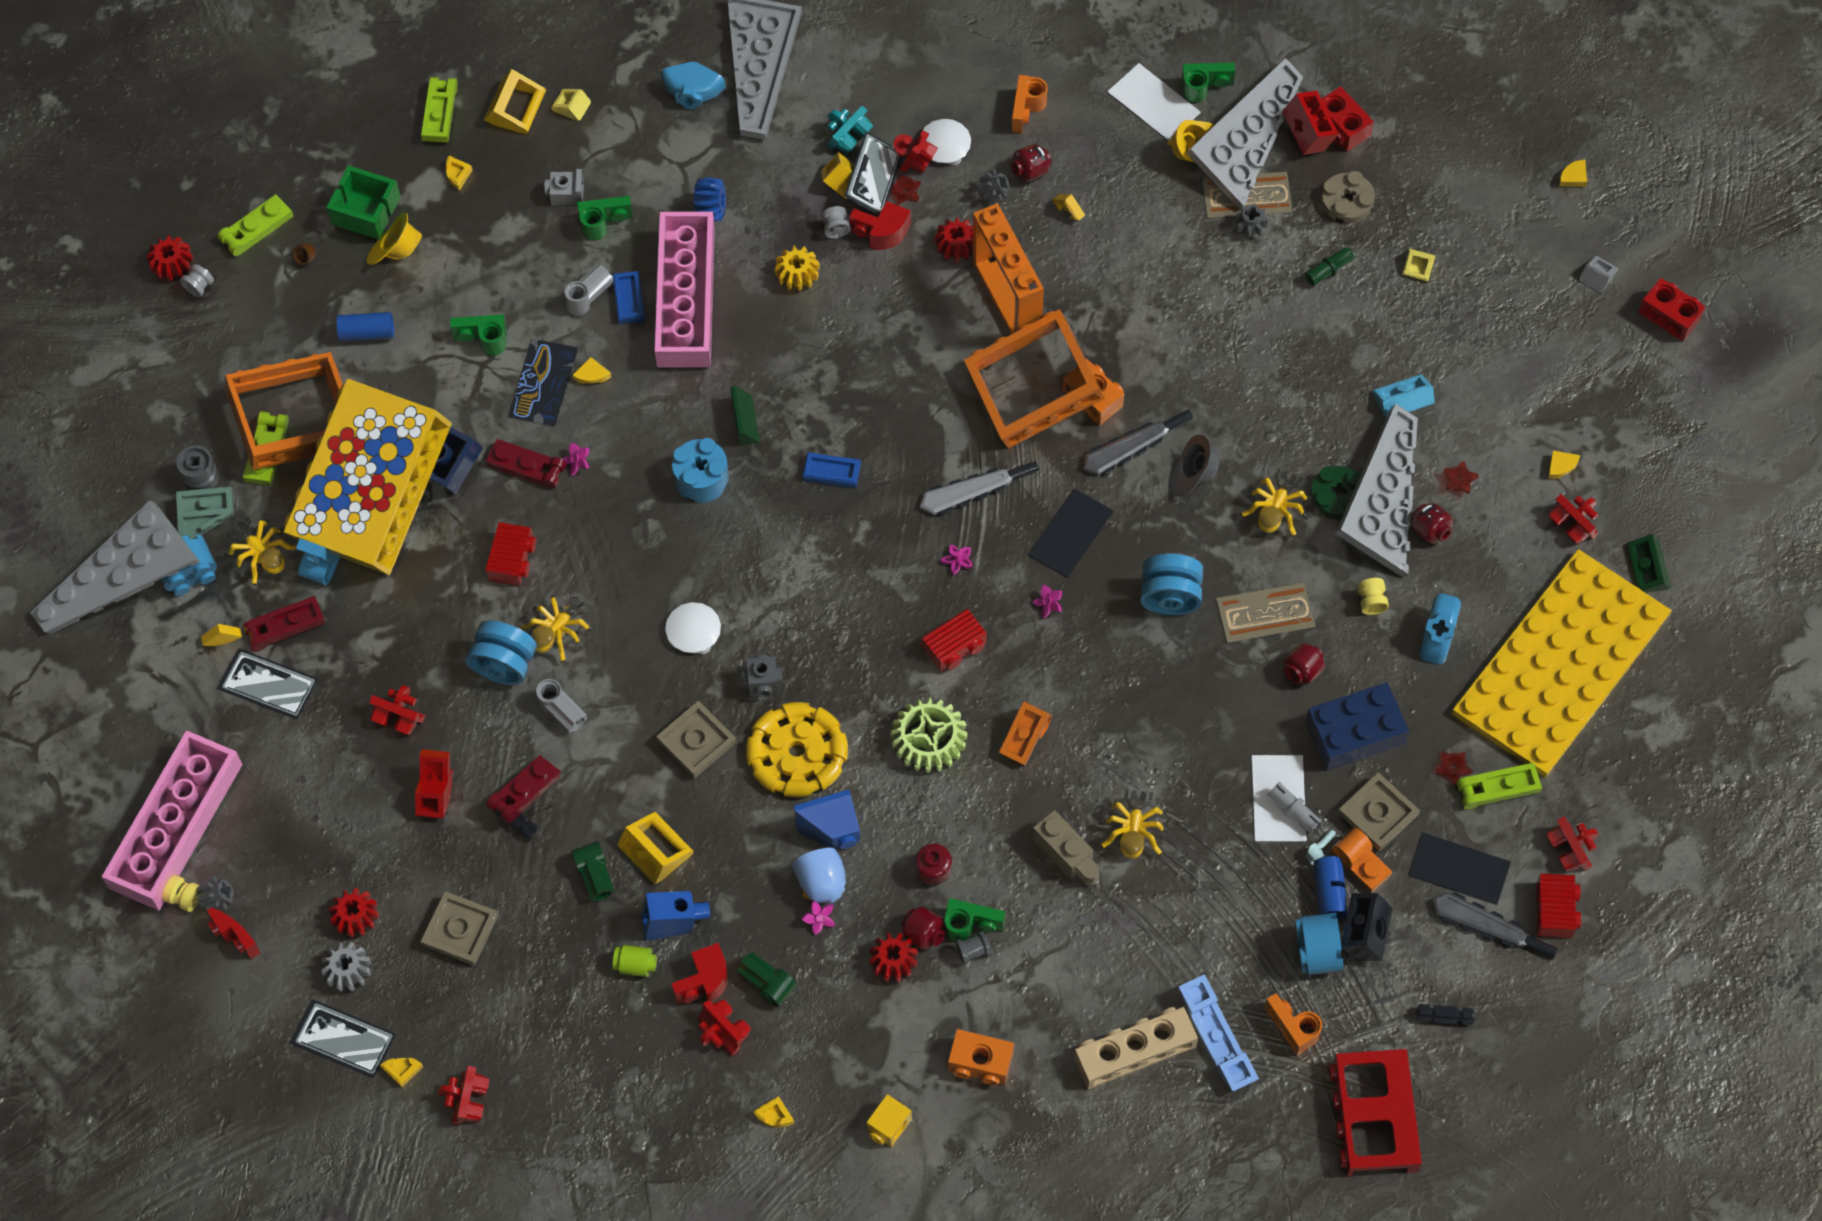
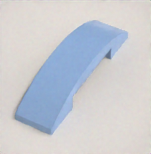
M1205 974L1178 986L1191 1021L1212 1062L1231 1092L1259 1080L1249 1058L1240 1049L1217 1004L1218 999Z

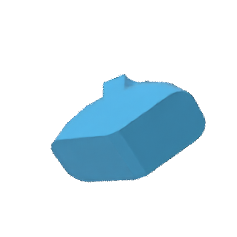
M698 62L679 64L664 68L661 71V79L666 90L676 98V103L681 104L687 109H695L697 106H702V102L717 97L725 89L723 77Z
M1443 593L1435 596L1419 650V656L1422 660L1438 665L1446 661L1461 609V601L1457 597Z

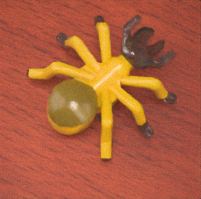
M1278 468L1274 478L1277 481L1279 490H1275L1268 477L1264 479L1258 477V481L1261 484L1268 486L1272 496L1261 488H1256L1252 492L1246 491V496L1255 497L1259 494L1266 501L1254 502L1248 510L1241 513V517L1252 514L1258 507H1263L1258 519L1259 528L1266 533L1276 531L1286 517L1291 536L1295 537L1297 533L1293 526L1292 515L1286 509H1297L1299 515L1306 520L1309 519V515L1304 512L1301 504L1287 501L1296 497H1301L1304 501H1311L1312 497L1306 496L1303 491L1287 495V492L1300 486L1303 478L1300 477L1297 483H1295L1296 476L1292 475L1287 480L1288 472H1283L1281 478H1279L1281 469Z
M245 516L244 519L248 526L245 522H238V527L241 531L232 527L234 535L228 531L226 535L232 540L245 541L247 544H232L229 551L224 553V557L232 556L236 549H250L238 556L237 565L233 569V573L237 574L242 567L243 560L252 556L251 583L253 586H256L257 567L271 574H278L284 569V558L281 551L275 546L280 545L286 550L297 551V546L289 545L282 539L269 542L274 533L277 535L285 533V528L277 529L272 527L265 537L261 539L263 527H266L269 523V520L266 518L258 522L257 535L253 536V523Z
M571 591L563 597L564 611L562 613H559L555 596L551 595L550 601L555 617L543 606H534L532 610L536 613L541 612L547 619L532 618L528 624L520 626L521 630H528L533 628L534 624L540 625L531 634V637L537 644L535 651L544 653L553 646H558L561 663L566 661L563 643L567 638V634L573 638L575 644L580 649L585 647L575 631L565 626L581 625L585 630L591 632L595 629L593 626L587 625L582 619L569 620L571 617L583 615L590 609L589 606L584 607L585 602L577 605L580 601L579 597H571L567 602V599L572 595Z
M1125 789L1124 800L1132 809L1131 813L1120 802L1112 803L1109 801L1107 803L1108 807L1119 809L1126 816L1127 820L1112 815L1106 820L1099 821L1100 825H1109L1111 822L1123 824L1122 828L1112 831L1109 838L1101 843L1102 849L1110 845L1116 836L1122 834L1120 850L1126 858L1135 859L1142 854L1145 837L1150 841L1155 853L1158 856L1162 855V851L1156 844L1155 837L1147 832L1146 828L1156 827L1164 834H1169L1170 830L1164 828L1158 821H1143L1154 814L1164 815L1167 813V810H1160L1158 807H1154L1145 814H1141V811L1152 803L1153 792H1150L1149 799L1146 801V793L1144 791L1141 792L1139 799L1137 791H1132L1129 799L1128 789Z

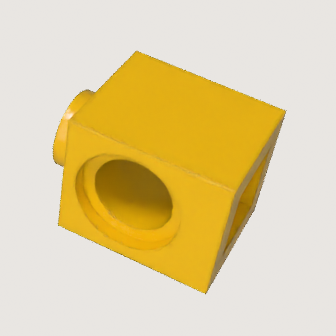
M887 1094L867 1121L868 1136L879 1145L885 1143L892 1147L912 1120V1110Z

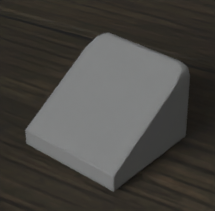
M1595 256L1585 266L1579 281L1601 293L1612 280L1618 268Z

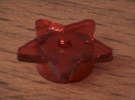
M900 175L895 185L892 186L890 193L896 195L898 205H902L907 200L918 202L920 198L917 190L921 186V182Z
M1464 461L1456 468H1445L1443 470L1449 479L1446 487L1448 491L1454 490L1469 494L1470 483L1479 478L1477 473L1468 471Z
M1441 752L1442 764L1436 769V774L1447 776L1452 785H1456V781L1459 780L1460 776L1471 775L1473 771L1466 765L1465 752L1459 754ZM1455 765L1456 769H1452L1451 766Z

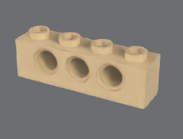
M1175 1007L1162 1011L1159 1017L1154 1019L1143 1018L1134 1022L1131 1028L1123 1031L1120 1028L1108 1032L1105 1038L1097 1041L1089 1039L1080 1043L1078 1048L1075 1049L1074 1059L1089 1090L1194 1049L1197 1046L1198 1037L1185 1008L1182 1007L1176 1010ZM1159 1030L1166 1031L1170 1037L1165 1040L1158 1039L1154 1035V1033ZM1131 1041H1137L1141 1043L1142 1048L1140 1050H1132L1127 1044ZM1108 1051L1115 1055V1059L1105 1061L1100 1057V1054Z

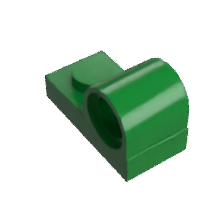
M1235 62L1183 64L1181 84L1184 98L1190 103H1201L1207 97L1208 86H1233Z
M630 196L577 202L582 233L587 239L592 241L600 240L607 233L606 222H621L633 218Z
M504 314L450 318L453 340L467 342L472 339H480L482 350L491 356L499 355L506 349L507 326ZM490 337H497L493 340H488Z
M949 898L945 914L946 937L953 942H956L957 939L966 940L970 937L974 925L979 926L985 932H1003L1006 911ZM955 921H962L966 924L961 929L951 926Z

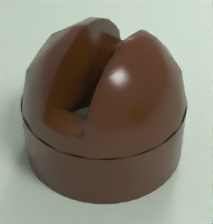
M301 243L293 248L292 255L297 264L304 266L315 259L316 249L310 243Z

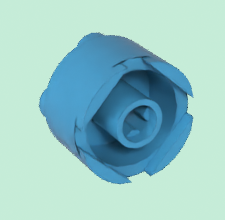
M711 438L691 440L678 447L673 454L672 468L675 486L681 496L693 499L698 503L710 502L721 496L729 480L727 458L723 449Z
M196 534L197 539L191 540L189 535L182 536L200 563L193 566L188 565L178 570L179 573L171 577L161 578L165 589L174 592L175 596L188 593L190 586L199 582L205 585L216 578L214 573L217 565L202 535Z
M1336 913L1304 916L1301 919H1295L1298 946H1303L1299 947L1302 974L1314 975L1344 971Z

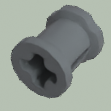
M980 931L977 936L963 941L961 939L956 940L957 950L964 965L968 964L969 960L981 955H992L991 947L984 931Z

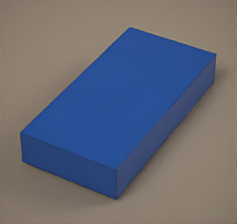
M639 271L613 274L619 324L645 321Z
M807 452L802 478L804 481L857 488L861 460Z

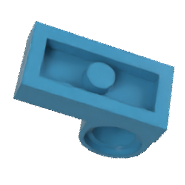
M300 538L296 549L304 555L299 565V576L327 585L334 574L340 557L323 546Z

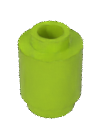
M630 945L615 948L613 970H618L620 974L648 977L650 972H655L657 955L652 954V948Z

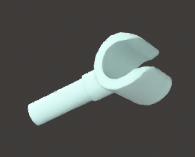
M1330 830L1321 841L1309 847L1306 858L1312 865L1316 859L1326 857L1322 849L1336 835L1333 830Z

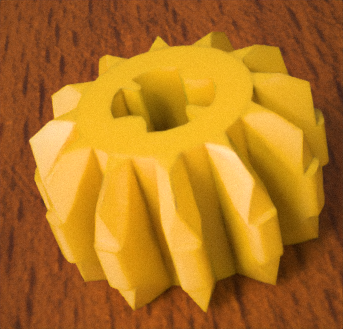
M793 245L791 252L783 249L782 256H777L774 271L780 285L787 284L789 291L793 287H797L801 292L803 285L811 288L812 281H817L820 265L818 260H816L814 252L807 253L805 246L801 250H797Z

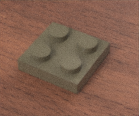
M699 701L656 736L657 741L694 778L737 743L736 737Z
M1379 772L1338 811V814L1353 828L1361 830L1379 852L1420 813V810Z
M445 891L423 935L421 945L475 966L498 918V911Z

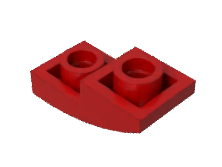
M215 908L207 910L212 919L207 923L216 937L222 935L226 943L232 940L240 954L246 951L250 959L261 954L254 940L238 922Z

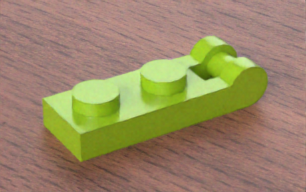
M430 77L421 133L422 141L449 142L455 95L458 88L457 78H448L447 81L439 80V77Z
M275 194L231 227L223 228L218 233L217 238L223 244L229 246L228 250L234 256H239L294 216L290 208ZM239 235L243 237L242 239H236Z
M260 411L253 439L255 445L283 440L288 427V415L279 414L278 416H272L269 412ZM268 426L276 427L275 432H268ZM248 458L243 475L244 482L271 486L277 465L252 470Z
M1534 763L1463 777L1456 781L1458 791L1462 792L1464 797L1462 803L1465 810L1474 809L1484 804L1541 793L1542 790ZM1480 786L1482 793L1474 794L1473 788Z

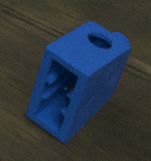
M690 891L646 893L641 911L645 941L692 932L695 920L710 919L708 901L693 903Z

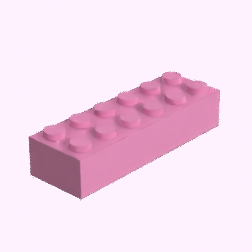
M660 212L655 329L657 367H711L715 241L713 212Z
M186 730L102 875L104 882L110 890L160 911L165 902L162 900L165 885L173 875L180 876L242 767V762L236 751Z

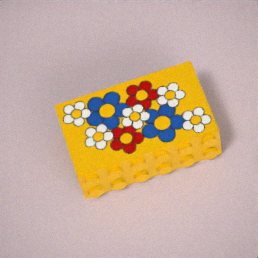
M347 378L345 385H342L338 391L336 407L327 418L328 426L324 436H321L317 442V453L314 460L307 466L305 482L296 493V503L293 511L286 517L284 532L298 541L301 538L323 546L343 559L390 576L452 423L434 409Z

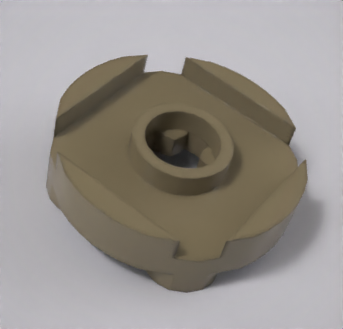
M1360 172L1340 173L1324 183L1321 203L1324 211L1331 218L1343 219L1344 223H1355L1369 215L1374 204L1375 192L1371 183L1363 178ZM1344 194H1350L1353 196V201L1349 202L1348 199H1342Z

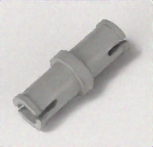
M1278 782L1267 794L1286 811L1285 815L1289 818L1292 816L1309 833L1322 821L1321 818L1317 817L1303 804L1304 800L1301 797L1297 799L1281 782Z

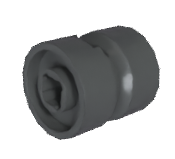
M196 445L189 446L180 452L176 461L177 469L188 491L215 488L218 484L219 475L210 452L206 448Z

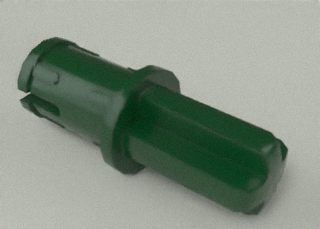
M1343 248L1329 258L1324 257L1321 263L1304 273L1306 281L1309 285L1315 287L1329 276H1335L1339 269L1354 260L1355 256L1350 248Z

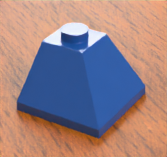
M849 789L794 806L795 825L798 833L834 849H848L856 845V842L861 841L860 829Z

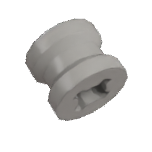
M834 206L821 213L822 223L826 225L824 227L826 237L831 239L841 238L850 232L851 228L846 220L847 213L845 208Z
M193 264L190 268V273L180 279L181 285L190 294L198 298L204 294L205 287L211 286L214 282L212 275L198 264Z

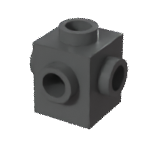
M757 655L753 658H748V669H742L743 686H749L750 698L778 696L777 683H783L782 666L776 667L775 656Z

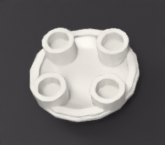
M940 119L932 121L923 129L929 133L926 141L938 147L932 159L936 163H944L951 166L958 165L961 162V158L970 149L971 137L969 131L955 120Z
M690 602L680 605L671 612L666 621L665 631L669 644L676 649L686 653L706 654L720 636L721 624L718 615L711 607L702 603Z

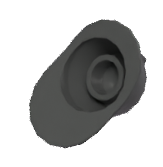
M1198 434L1187 442L1181 457L1172 471L1169 487L1175 496L1187 495L1197 484L1212 479L1218 470L1220 453L1211 447L1210 441L1205 435Z

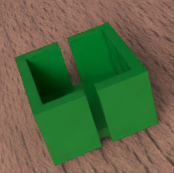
M348 165L338 184L339 189L335 190L326 207L331 225L380 240L389 222L388 216H392L401 198L397 181Z

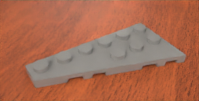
M728 0L740 135L766 140L802 15V6L769 0Z
M1286 58L1186 152L1239 210H1241L1242 205L1245 206L1250 190L1254 187L1256 177L1261 167H1263L1275 141L1277 131L1285 119L1282 111L1295 96L1303 79V76Z
M1395 404L1389 409L1335 534L1403 578L1408 574L1409 570L1406 559L1407 553L1410 551L1408 527L1411 526L1414 488V486H1411V477L1415 472V464L1412 461L1413 449L1416 448L1418 418Z
M149 500L30 613L45 633L53 634L79 621V618L91 612L96 613L104 609L103 606L119 602L154 585L155 581L166 576L171 577L179 573L178 570L188 565H196L200 561L157 504Z

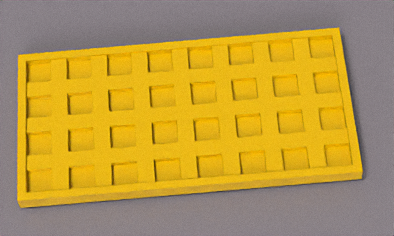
M1578 549L1454 707L1452 715L1524 764L1534 763L1537 772L1546 778L1670 616L1672 610Z

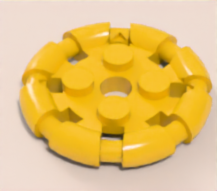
M805 702L781 704L782 708L774 711L772 709L768 710L753 725V733L751 737L747 738L746 743L748 766H752L755 779L773 793L778 791L783 793L784 797L790 798L812 796V792L819 789L822 791L827 789L840 776L842 772L841 766L843 762L847 761L848 756L846 734L841 732V724L838 720L821 707L816 709L810 707V703ZM806 717L814 720L812 726L805 721ZM787 718L789 724L780 728L778 721ZM830 734L831 739L824 743L823 736ZM763 736L770 738L769 745L761 742ZM799 745L805 749V752L798 757L792 756L789 753L790 748ZM824 757L832 759L831 764L822 763ZM770 759L772 765L769 767L764 766L762 762ZM782 774L791 776L788 783L780 780ZM814 774L816 779L807 782L805 778Z

